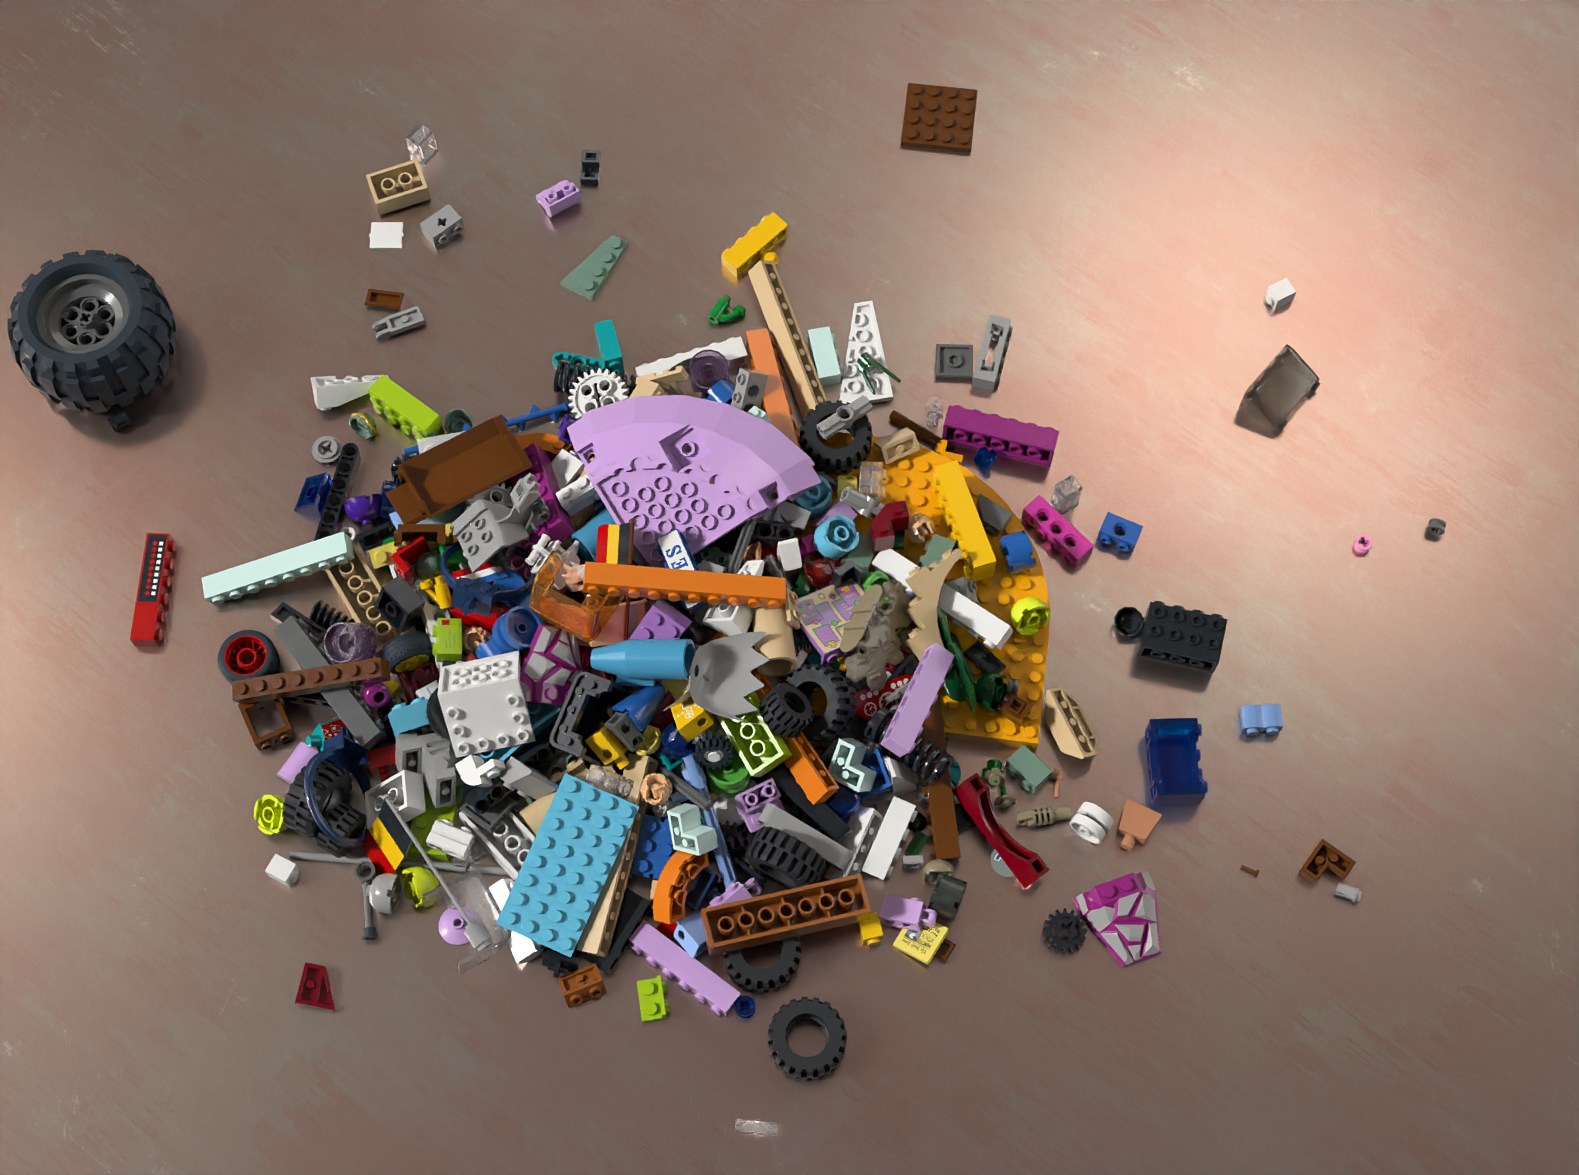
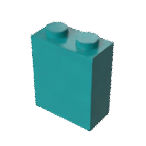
M612 319L594 323L596 341L604 368L608 369L610 374L617 371L619 376L625 373L623 357Z

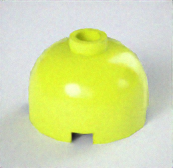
M1026 597L1018 600L1011 610L1012 624L1016 631L1023 636L1037 633L1039 631L1037 628L1041 625L1045 627L1051 616L1047 605L1036 597Z
M267 794L256 801L254 819L258 820L260 824L258 828L265 834H277L288 828L282 817V812L284 811L282 807L286 800L283 795Z
M420 866L407 868L402 871V874H405V878H402L404 892L407 899L411 900L412 898L415 903L411 905L413 908L422 907L434 899L437 891L436 887L439 885L436 875H432L428 869Z

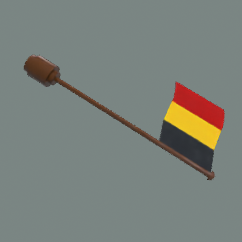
M631 518L629 523L621 525L605 524L598 527L597 563L632 565L636 519ZM626 596L624 641L628 640L629 596ZM614 675L613 682L615 683L617 675ZM621 686L628 691L633 688V686Z

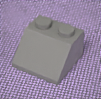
M512 756L505 765L506 769L501 771L498 776L505 781L503 784L505 787L512 791L515 788L518 789L517 793L526 799L531 796L537 800L558 790L559 787L539 771Z

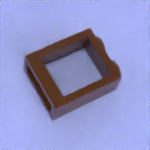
M280 699L238 704L253 742L259 751L270 749L273 744L280 741H288L293 735H296ZM276 704L285 726L258 738L249 716Z

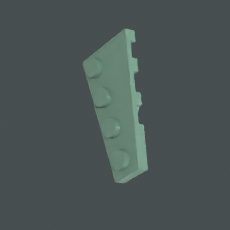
M612 234L560 282L561 286L589 300H593L628 247V242Z

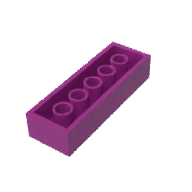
M949 405L943 426L942 438L949 443L1051 467L1059 431L1052 427H1041L1030 422H1020L1014 418H1003L997 414L982 413L976 409H965L960 405Z
M533 442L524 449L533 467L511 477L510 481L514 488L520 478H524L531 473L536 477L534 481L540 484V488L537 491L541 493L540 496L550 511V517L529 534V539L532 544L537 545L542 534L548 535L551 540L545 545L544 548L546 549L551 541H562L575 531L568 512L561 506L556 495L560 488L548 453Z

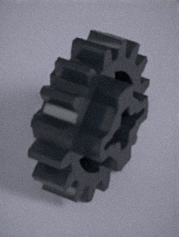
M726 820L725 825L719 822L731 861L734 857L740 859V852L746 853L745 846H748L747 833L743 831L742 826L737 828L736 822L732 825H729L728 820ZM709 851V857H714V851Z
M1064 908L1063 912L1060 913L1057 909L1055 910V916L1050 913L1048 916L1049 920H1045L1044 925L1047 927L1043 928L1042 933L1047 935L1044 937V941L1050 940L1049 947L1056 946V952L1061 948L1064 954H1066L1067 949H1070L1073 953L1075 946L1078 948L1082 946L1080 941L1085 942L1086 937L1082 934H1086L1087 929L1082 927L1085 926L1086 922H1080L1081 915L1074 916V910L1067 913L1066 908ZM1052 925L1054 926L1053 928L1056 930V934L1054 936L1052 934ZM1070 926L1068 933L1065 932L1060 935L1062 929L1064 930ZM1075 926H1077L1078 928V937L1076 936L1077 934L1074 932Z

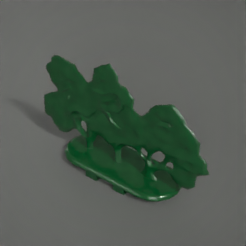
M937 607V623L940 638L944 648L955 655L952 660L954 665L944 677L946 681L943 686L948 696L954 701H966L969 709L975 716L976 709L973 701L976 702L977 700L973 687L975 683L974 677L959 639L950 631L946 615Z

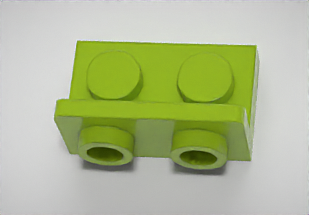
M656 975L657 978L637 981L642 1023L667 1019L666 1013H670L669 1001H664L663 994L667 992L666 980H662L661 975Z

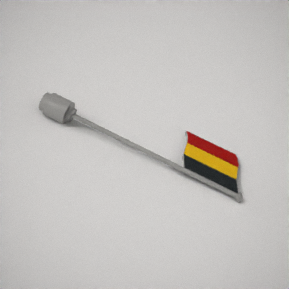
M383 795V805L377 819L366 834L362 845L363 850L380 875L384 873L395 874L406 857L413 841L468 923L464 934L474 949H477L479 952L484 951L493 944L491 935L481 921L478 923L476 920L471 922L389 799L390 795Z

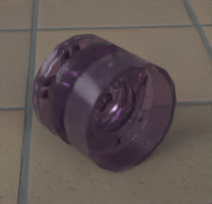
M711 349L702 350L692 357L689 364L691 387L694 392H702L708 398L709 394L707 392L715 383L721 379L727 381L726 378H729L728 362L723 354Z
M337 622L326 631L324 649L329 659L335 663L371 659L377 649V637L371 626L365 623Z

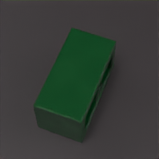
M917 830L905 850V855H919L928 840V836Z

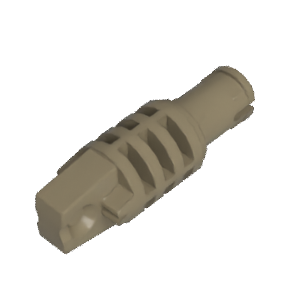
M1043 807L1041 809L1025 810L1023 813L1016 814L1017 826L1028 827L1051 825L1058 820L1072 819L1071 807L1058 809Z

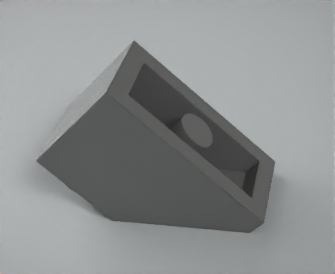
M979 494L977 508L984 530L988 535L999 538L1011 522L1012 513L984 495Z

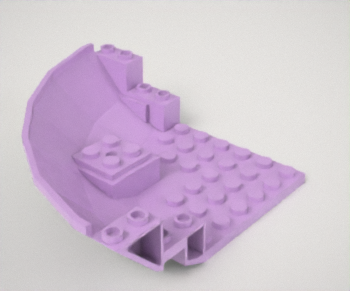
M686 395L635 396L589 410L582 415L581 419L567 427L575 452L585 465L584 469L592 485L616 524L621 525L629 523L631 518L636 519L633 544L652 567L665 568L664 563L666 560L664 556L659 554L656 545H658L657 538L675 529H679L682 531L692 555H695L748 519L753 518L756 520L787 499L794 501L822 482L813 469L815 464L811 457L775 426L725 403ZM687 446L692 447V451L690 453L685 452V448ZM591 454L595 455L594 460L589 459ZM778 493V498L773 500L772 494Z

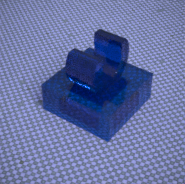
M984 446L978 450L973 460L986 473L992 468L996 461L994 457L998 456V453L994 449L989 451Z

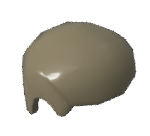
M931 860L924 867L923 880L937 885L936 882L939 874L942 873L954 877V868L952 864L945 860Z

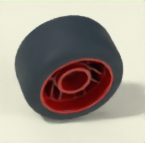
M243 630L232 634L223 642L218 652L217 662L219 670L231 686L232 681L277 674L280 667L279 654L273 642L265 634L255 630Z

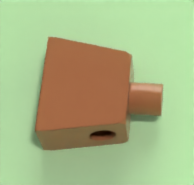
M1126 799L1117 834L1124 837L1121 847L1126 850H1132L1134 843L1143 845L1158 824L1162 814Z

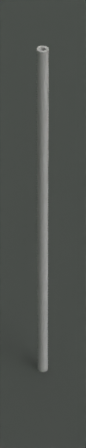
M290 851V859L358 864L361 861L371 862L367 856L345 855L337 858L328 853ZM404 859L399 866L405 868L420 866L431 869L426 861ZM431 861L437 870L509 875L502 867Z

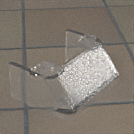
M470 871L446 883L461 907H466L473 921L476 920L477 923L480 921L483 923L493 942L492 945L480 951L473 947L472 955L458 961L459 974L489 960L512 937L511 930L496 924L501 909L483 876L477 871ZM442 885L423 894L424 908L443 899L448 908L458 909Z

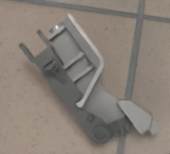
M529 473L524 478L518 480L510 493L514 504L512 509L485 499H479L449 526L453 535L457 537L463 549V555L468 559V564L473 573L478 571L486 562H490L495 567L500 566L504 573H509L511 568L508 564V554L523 540H528L529 534L536 530L542 522L549 519L550 511L540 496L541 493L537 491L540 488V484L534 481L536 479L535 475Z

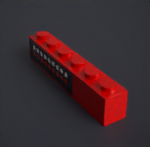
M147 533L130 635V640L134 646L158 647V643L162 639L161 624L165 621L164 605H167L168 602L166 591L171 582L169 572L173 568L172 552L176 550V542L169 533Z

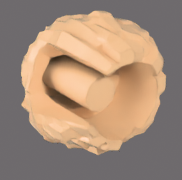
M915 513L909 518L906 534L912 542L920 544L925 541L924 538L931 533L934 534L936 531L932 518L921 513Z
M476 626L466 629L462 635L463 652L467 655L472 653L476 658V649L483 641L487 643L490 640L488 631Z
M652 773L643 779L640 791L646 802L657 806L668 801L673 786L670 780L663 774Z

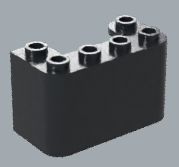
M579 672L573 680L553 727L550 743L552 746L574 757L602 767L603 762L585 740L599 729L608 706L613 707L631 695L632 692L610 680L588 672Z

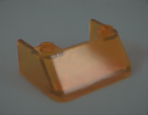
M552 550L535 575L529 607L543 620L585 642H592L599 636L624 596L613 597L606 594L602 598L599 595H590L580 604L552 589L555 576L563 566L556 551Z

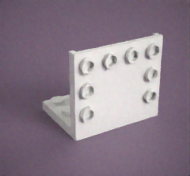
M519 651L441 667L437 696L456 758L535 741V734L520 684L521 656Z

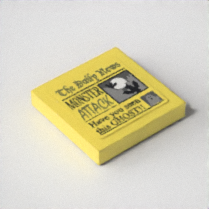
M936 922L934 927L922 926L921 932L902 929L893 946L929 965L949 930Z

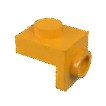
M940 440L936 444L935 452L940 454L941 457L945 456L953 461L957 460L958 463H962L963 455L946 452L947 440Z

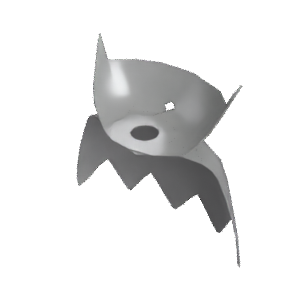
M758 631L736 634L710 641L700 647L694 644L696 652L689 670L690 680L688 681L686 692L665 710L684 702L692 696L694 702L699 707L729 719L745 721L736 717V715L757 711V708L744 697L764 687V684L754 677L750 671L769 661L768 658L752 648L753 645L765 636L766 632Z

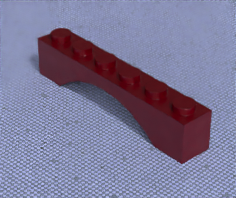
M977 773L964 780L952 791L1024 889L1049 871V868L1037 853L1020 845L1003 828L993 809L989 788Z

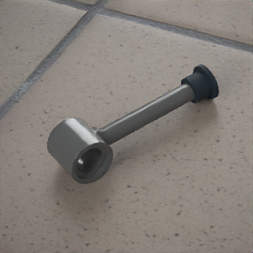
M361 861L355 867V875L363 884L365 928L363 929L364 936H362V940L378 939V935H376V927H374L373 907L369 902V897L366 896V889L368 884L371 885L372 881L378 876V871L371 862ZM371 869L369 876L362 877L364 870Z

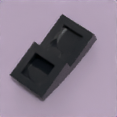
M583 150L581 185L599 184L601 151Z

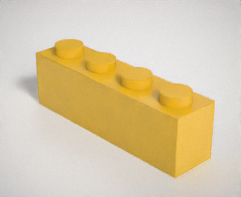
M774 212L764 216L756 227H751L743 238L737 239L730 249L727 248L722 253V265L738 278L758 261L764 252L772 249L788 235V224Z

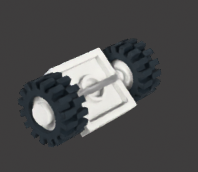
M711 712L714 723L692 739V743L696 744L697 763H700L701 767L705 765L706 769L712 767V770H716L715 767L721 769L722 765L726 767L728 762L732 761L733 744L717 716Z

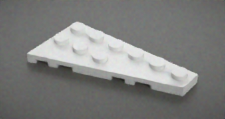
M873 301L854 303L839 399L844 404L847 402L852 403L862 395L867 397L870 403L893 400L889 375L885 372H880L877 368L870 372L865 371L876 392L873 395L862 373L858 370L860 365L857 363V360L865 352H868L887 369Z

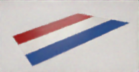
M486 562L475 573L472 572L470 567L451 573L456 579H459V577L470 578L481 583H487L508 576L490 562Z

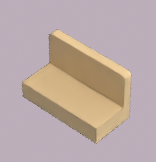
M908 427L874 441L875 446L880 449L885 464L920 450L915 433Z

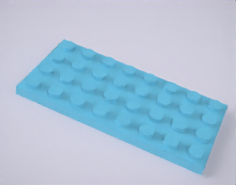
M565 773L496 924L571 957L638 812L639 806Z

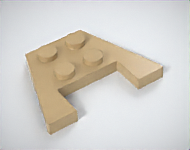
M677 366L674 371H670V369L663 370V374L659 375L651 373L636 377V386L640 379L644 378L658 383L666 392V395H686L701 399L705 397L702 392L683 393L675 383V381L687 380L688 373L683 366Z

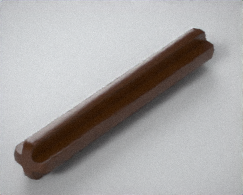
M893 410L889 416L891 421L903 428L908 427L916 436L936 447L940 440H944L896 410ZM947 441L946 452L952 453L955 446Z

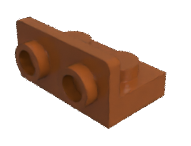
M596 963L557 978L568 1008L607 993Z

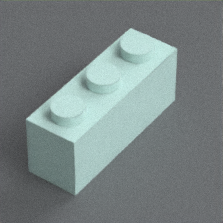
M829 326L808 330V343L812 360L821 385L840 383L843 368L842 364L838 365L840 357L838 348H834L836 343L834 332L831 333Z

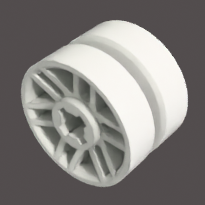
M1083 802L1078 810V814H1075L1069 824L1085 840L1094 844H1100L1106 836V832L1114 824V820L1099 806L1090 802Z

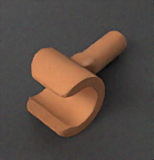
M1055 768L1052 770L1050 779L1056 780L1054 797H1059L1060 781L1063 773Z

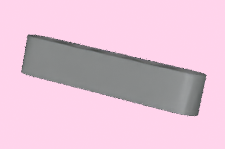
M771 803L766 804L757 820L765 827L769 826L779 829L803 841L822 855V858L825 859L828 865L839 871H843L852 855V852Z

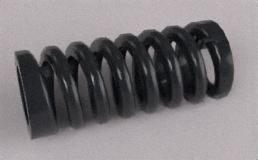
M564 360L559 361L554 378L553 388L555 393H562L563 390L565 395L571 394L569 390L575 389L573 382L578 383L577 377H579L581 369L579 363L574 366L570 383L568 377L571 363ZM586 365L584 367L582 379L585 378L584 372L589 376L590 366ZM594 368V372L597 373L599 368ZM615 371L617 378L619 376V372ZM627 373L623 374L621 382H625L626 387L629 388V393L625 396L630 397L635 389L637 375H631V384L627 385L629 375ZM607 385L602 388L603 391L607 390ZM586 390L584 395H589L592 392V390ZM597 392V395H598V400H597V401H599V400H600L599 398H600L601 396H600V394Z
M881 708L868 723L864 736L868 739L871 737V741L875 744L879 743L881 749L887 750L891 756H896L897 761L904 762L905 767L913 768V772L917 775L921 774L922 779L931 786L937 784L950 768L953 756L944 752L938 762L937 759L942 753V748L936 747L927 758L925 764L920 767L921 762L934 745L932 741L926 742L916 758L912 760L913 755L925 741L923 734H920L915 739L914 743L916 745L910 754L907 753L902 757L897 756L881 745L892 719L884 730H882V727L889 718L894 716V713L888 708ZM934 763L937 764V765L935 766L934 770L931 771L930 773H928L930 767H931Z

